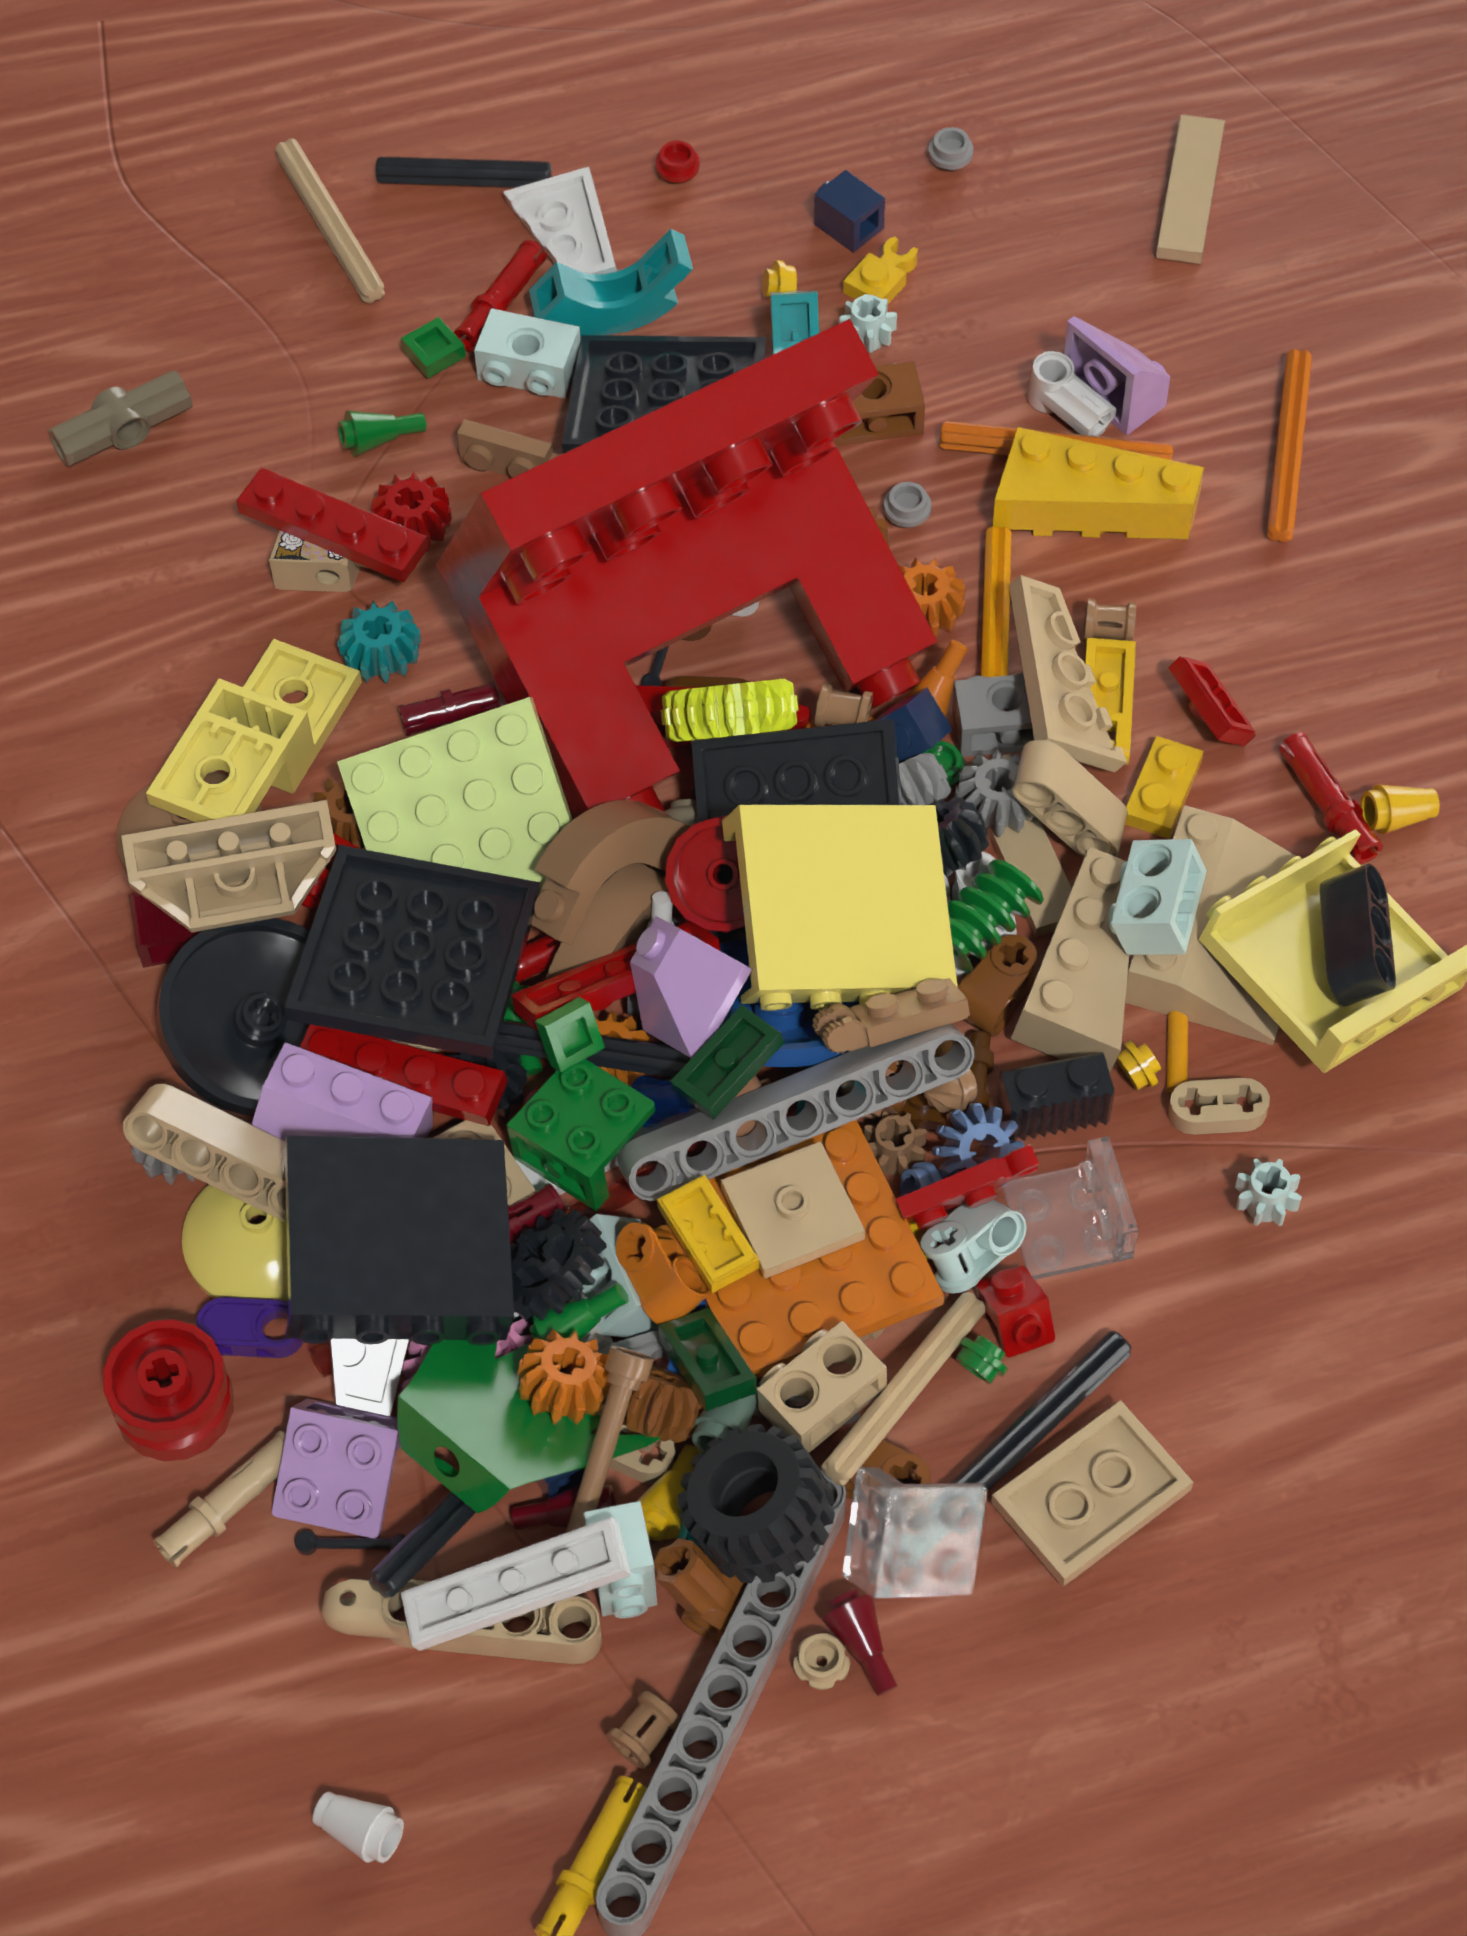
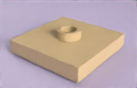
M821 1141L721 1180V1189L744 1237L759 1258V1269L764 1279L865 1239V1229Z

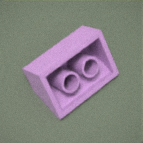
M285 1042L262 1087L252 1125L283 1141H286L287 1135L427 1138L433 1126L432 1097Z

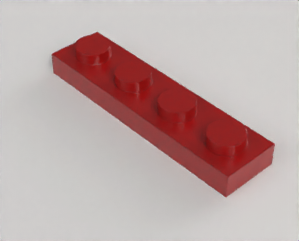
M263 467L258 470L236 500L238 512L403 583H405L428 550L427 536Z
M690 921L676 926L720 951L719 939L708 930ZM637 943L512 994L515 1013L539 1033L535 1023L536 1020L578 997L590 1002L592 1011H599L608 1008L614 1001L635 993L630 961L636 952Z
M311 1024L300 1045V1048L430 1096L432 1097L434 1112L485 1126H490L508 1082L506 1074L502 1070L374 1036Z

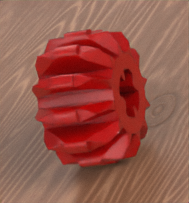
M414 471L410 478L402 480L394 474L392 486L379 484L377 497L372 499L370 506L372 514L427 536V551H429L431 540L444 541L445 528L450 527V522L452 521L449 496L445 491V487H437L433 476L419 481V477Z

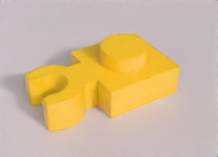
M891 237L884 244L883 256L881 258L868 253L844 279L843 293L853 299H857L864 294L874 295L882 300L887 299L889 304L905 287L907 273L916 267L918 249L913 247L907 254L897 255L899 239Z

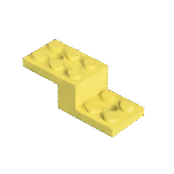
M273 639L243 687L220 678L218 679L147 790L148 803L193 822H202L254 813L271 786L294 794L361 685L360 671ZM295 691H303L307 694V697L299 703L290 704L282 700L286 694ZM217 770L229 773L228 778L218 784H209L203 781L208 773Z

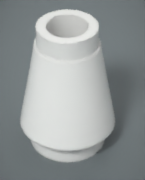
M326 1792L318 1801L313 1813V1823L321 1827L367 1863L373 1860L380 1863L386 1862L393 1855L402 1838L404 1823L401 1818L395 1816L392 1807Z

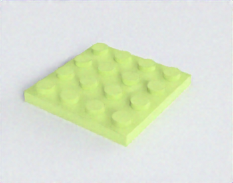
M532 697L337 761L366 850L540 882L541 891L547 877L534 869L553 839L565 826L573 821Z

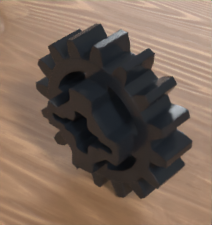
M557 1209L550 1221L543 1215L539 1216L536 1228H523L520 1231V1237L516 1240L518 1244H510L514 1313L517 1312L525 1320L534 1315L539 1321L545 1319L551 1308L559 1315L564 1311L565 1301L573 1300L578 1302L581 1299V1291L584 1289L583 1285L588 1286L595 1283L596 1280L590 1274L593 1269L604 1266L605 1261L598 1254L607 1248V1244L600 1237L602 1232L587 1216L583 1217L576 1209H573L568 1215L562 1209Z

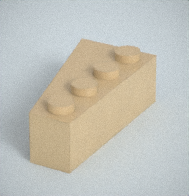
M1089 846L1011 1039L1060 1060L1103 1052L1110 1072L1121 1051L1129 955L1124 951L1117 935L1113 934L1110 930L1109 910L1111 905L1117 902L1121 887L1120 870L1125 860Z

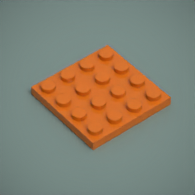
M857 1120L709 1179L710 1184L739 1227L721 1189V1180L821 1141L865 1229V1239L766 1279H764L760 1269H757L714 1293L710 1292L703 1300L706 1308H710L756 1379L763 1377L771 1368L779 1363H784L785 1365L790 1363L802 1353L803 1346L815 1333L822 1329H826L829 1332L841 1321L858 1338H861L944 1304V1294L907 1220H903L896 1204V1198Z

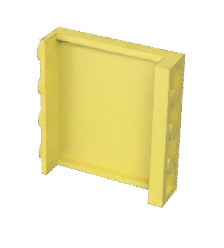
M739 805L722 821L724 841H736L749 967L752 969L750 973L752 988L741 995L742 1004L760 1003L761 1010L776 1011L790 1008L792 1003L810 1002L811 1009L823 1010L824 1007L828 1009L830 1005L842 1004V1002H859V1004H863L872 996L884 993L897 994L916 988L919 983L929 979L944 980L950 978L957 986L935 805Z
M1356 829L1339 839H1336L1334 836L1327 838L1311 855L1304 859L1300 856L1292 858L1276 875L1269 879L1264 875L1258 877L1239 896L1233 899L1230 896H1225L1218 900L1207 912L1206 917L1209 921L1198 939L1323 1073H1326L1458 992L1467 982V945L1448 956L1387 893L1396 986L1393 990L1347 1007L1342 1006L1336 1000L1328 983L1319 889L1322 881L1361 866L1350 855L1361 835Z

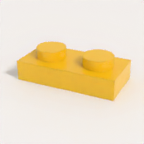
M1156 736L1126 806L1128 815L1125 825L1170 839L1201 765L1204 751Z

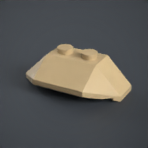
M327 800L121 835L130 887L192 933L295 915L336 852Z

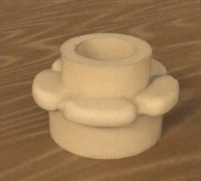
M815 1634L804 1639L799 1644V1654L794 1658L793 1665L794 1671L800 1680H807L814 1689L825 1690L832 1688L835 1681L843 1680L847 1676L850 1669V1659L845 1656L846 1649L836 1637L828 1634ZM819 1658H825L827 1664L820 1667L816 1661Z

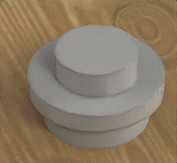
M954 127L944 128L936 133L929 144L930 160L942 169H960L972 160L973 144L969 140L968 135L961 129Z
M902 482L895 485L885 497L884 513L888 520L897 526L915 527L921 525L929 518L931 499L925 489L919 484Z

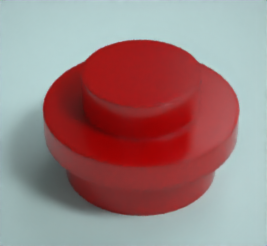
M681 140L670 141L662 146L656 157V171L666 181L673 183L686 182L698 174L700 158L691 144Z

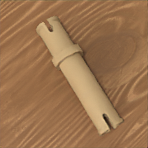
M283 1431L275 1434L272 1440L243 1465L238 1467L205 1498L201 1499L197 1496L188 1504L190 1511L160 1537L157 1536L153 1540L157 1548L161 1547L158 1551L169 1564L175 1568L178 1567L183 1559L211 1535L216 1538L226 1530L225 1523L278 1478L286 1437Z

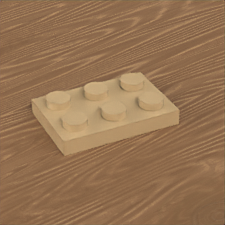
M1120 1400L994 1493L991 1503L1062 1587H1064L1192 1490L1193 1481Z

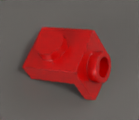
M1024 1265L1014 1269L1001 1270L992 1277L980 1280L975 1285L978 1300L984 1302L985 1311L998 1329L1001 1349L1006 1357L1011 1358L1055 1341L1056 1336L1049 1299Z

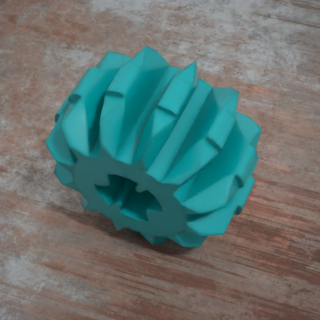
M372 600L368 610L364 611L354 607L352 619L342 620L340 627L341 635L338 641L339 653L345 659L346 666L361 672V676L366 683L378 675L387 684L390 674L397 673L405 677L408 670L407 664L418 663V648L420 647L419 643H421V634L417 624H414L413 616L409 610L398 612V607L393 601L384 608H379L376 602Z

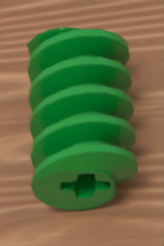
M1000 859L992 860L986 868L987 873H979L974 877L972 881L973 887L962 888L958 894V901L953 900L947 903L955 966L964 972H971L973 969L966 956L968 953L981 960L987 957V952L981 943L983 939L994 946H998L1001 943L1002 939L995 929L997 926H1000L1007 932L1015 930L1016 925L1010 916L1011 912L1025 919L1030 915V910L1024 902L1026 898L1037 905H1041L1044 900L1043 894L1037 885L1024 872L1006 861Z

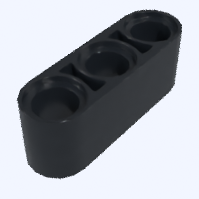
M1367 863L1322 881L1319 891L1326 973L1334 997L1339 1004L1347 1007L1393 990L1396 986L1389 904L1387 890L1380 873L1374 865Z

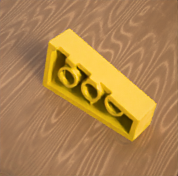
M1018 427L995 497L993 526L998 528L1005 526L1010 530H1033V536H1052L1053 531H1081V537H1100V534L1104 532H1124L1126 538L1188 539L1199 503L1204 467Z

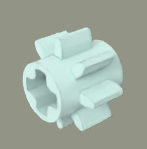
M864 294L855 299L853 303L849 301L845 303V315L840 317L839 323L851 319L867 352L872 353L881 348L883 344L888 346L891 344V332L897 330V313L887 312V299L882 300L877 296Z
M1254 1159L1251 1176L1245 1173H1239L1237 1176L1235 1188L1242 1193L1238 1196L1236 1209H1246L1250 1216L1254 1218L1253 1223L1256 1226L1261 1222L1272 1221L1278 1226H1282L1286 1214L1285 1209L1289 1211H1298L1302 1197L1295 1193V1191L1298 1189L1300 1175H1290L1287 1169L1283 1167V1160L1278 1159L1275 1163H1262L1260 1160ZM1265 1190L1271 1191L1272 1194H1266L1264 1192Z

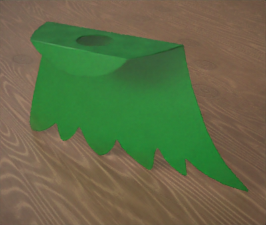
M443 1340L431 1346L417 1373L398 1396V1433L401 1449L476 1513H481L493 1507L511 1489L586 1467L596 1435L591 1432L598 1427L602 1415L584 1414V1418L578 1425L573 1423L567 1416H562L554 1425L550 1413L545 1411L533 1416L532 1401L520 1399V1381L517 1372L520 1359L524 1358V1354H527L528 1346L531 1343L496 1359L497 1342L479 1346L470 1344L467 1340ZM619 1435L612 1459L645 1448L660 1440L658 1436L646 1438L644 1435ZM438 1447H446L451 1450L458 1459L459 1471L447 1462L434 1457L435 1450Z

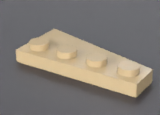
M1020 575L1009 585L1034 740L1050 741L1062 747L1076 761L1116 772L1127 761L1122 748L1112 746L1107 730L1113 724L1107 709L1097 707L1090 687L1096 681L1090 665H1086L1075 650V646L1080 643V639L1061 590L1058 587Z

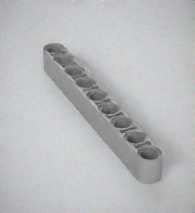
M822 1469L820 1471L827 1480L835 1501L832 1506L835 1512L834 1523L825 1526L829 1537L824 1545L816 1544L813 1548L816 1556L808 1564L802 1560L795 1565L797 1572L787 1577L783 1572L777 1573L775 1581L762 1583L760 1578L756 1576L752 1584L748 1583L598 1888L596 1901L599 1921L604 1932L609 1936H641L649 1927L843 1525L846 1513L845 1485L834 1484L831 1478L824 1475ZM774 1591L782 1593L788 1599L784 1605L775 1608L767 1607L759 1600L762 1595ZM751 1640L761 1644L764 1650L756 1657L748 1658L738 1654L735 1648L738 1644ZM722 1690L733 1691L740 1697L738 1703L729 1708L717 1707L710 1699L715 1693ZM700 1740L711 1743L716 1749L706 1759L692 1758L685 1750L691 1743ZM676 1791L686 1794L691 1800L686 1808L674 1812L666 1810L660 1804L661 1799L665 1795ZM650 1843L661 1846L666 1852L663 1858L654 1864L641 1863L634 1857L639 1847ZM621 1896L633 1897L640 1904L635 1914L625 1918L616 1917L608 1910L609 1905L613 1900Z

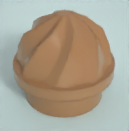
M969 1069L961 1077L923 1092V1096L927 1099L929 1106L935 1107L939 1112L949 1113L953 1109L964 1111L967 1105L972 1103L977 1096L975 1076L971 1069Z

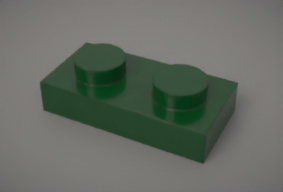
M741 1005L670 1082L675 1092L714 1120L780 1049L785 1041L778 1030Z
M709 1307L659 1325L661 1344L706 1412L757 1393L755 1375Z

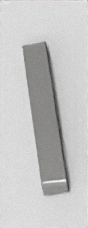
M951 1023L871 1048L867 1046L850 1051L734 1098L714 1120L705 1113L699 1112L631 1140L625 1144L619 1153L617 1160L618 1168L636 1196L648 1201L657 1200L704 1174L709 1180L955 1080L967 1073L972 1066L974 1048L970 1041ZM952 1040V1046L948 1053L942 1057L935 1058L934 1055L937 1047L944 1041ZM898 1060H904L903 1067L899 1073L892 1077H885L886 1070L890 1064ZM848 1080H855L854 1087L850 1093L842 1097H836L837 1089L842 1083ZM799 1100H806L805 1107L801 1113L792 1117L786 1116L791 1104ZM750 1120L757 1121L754 1130L750 1134L743 1137L736 1136L737 1130L743 1123ZM697 1141H707L706 1148L702 1153L693 1157L686 1156L687 1150L692 1144ZM645 1162H658L653 1173L644 1177L636 1176L637 1170Z

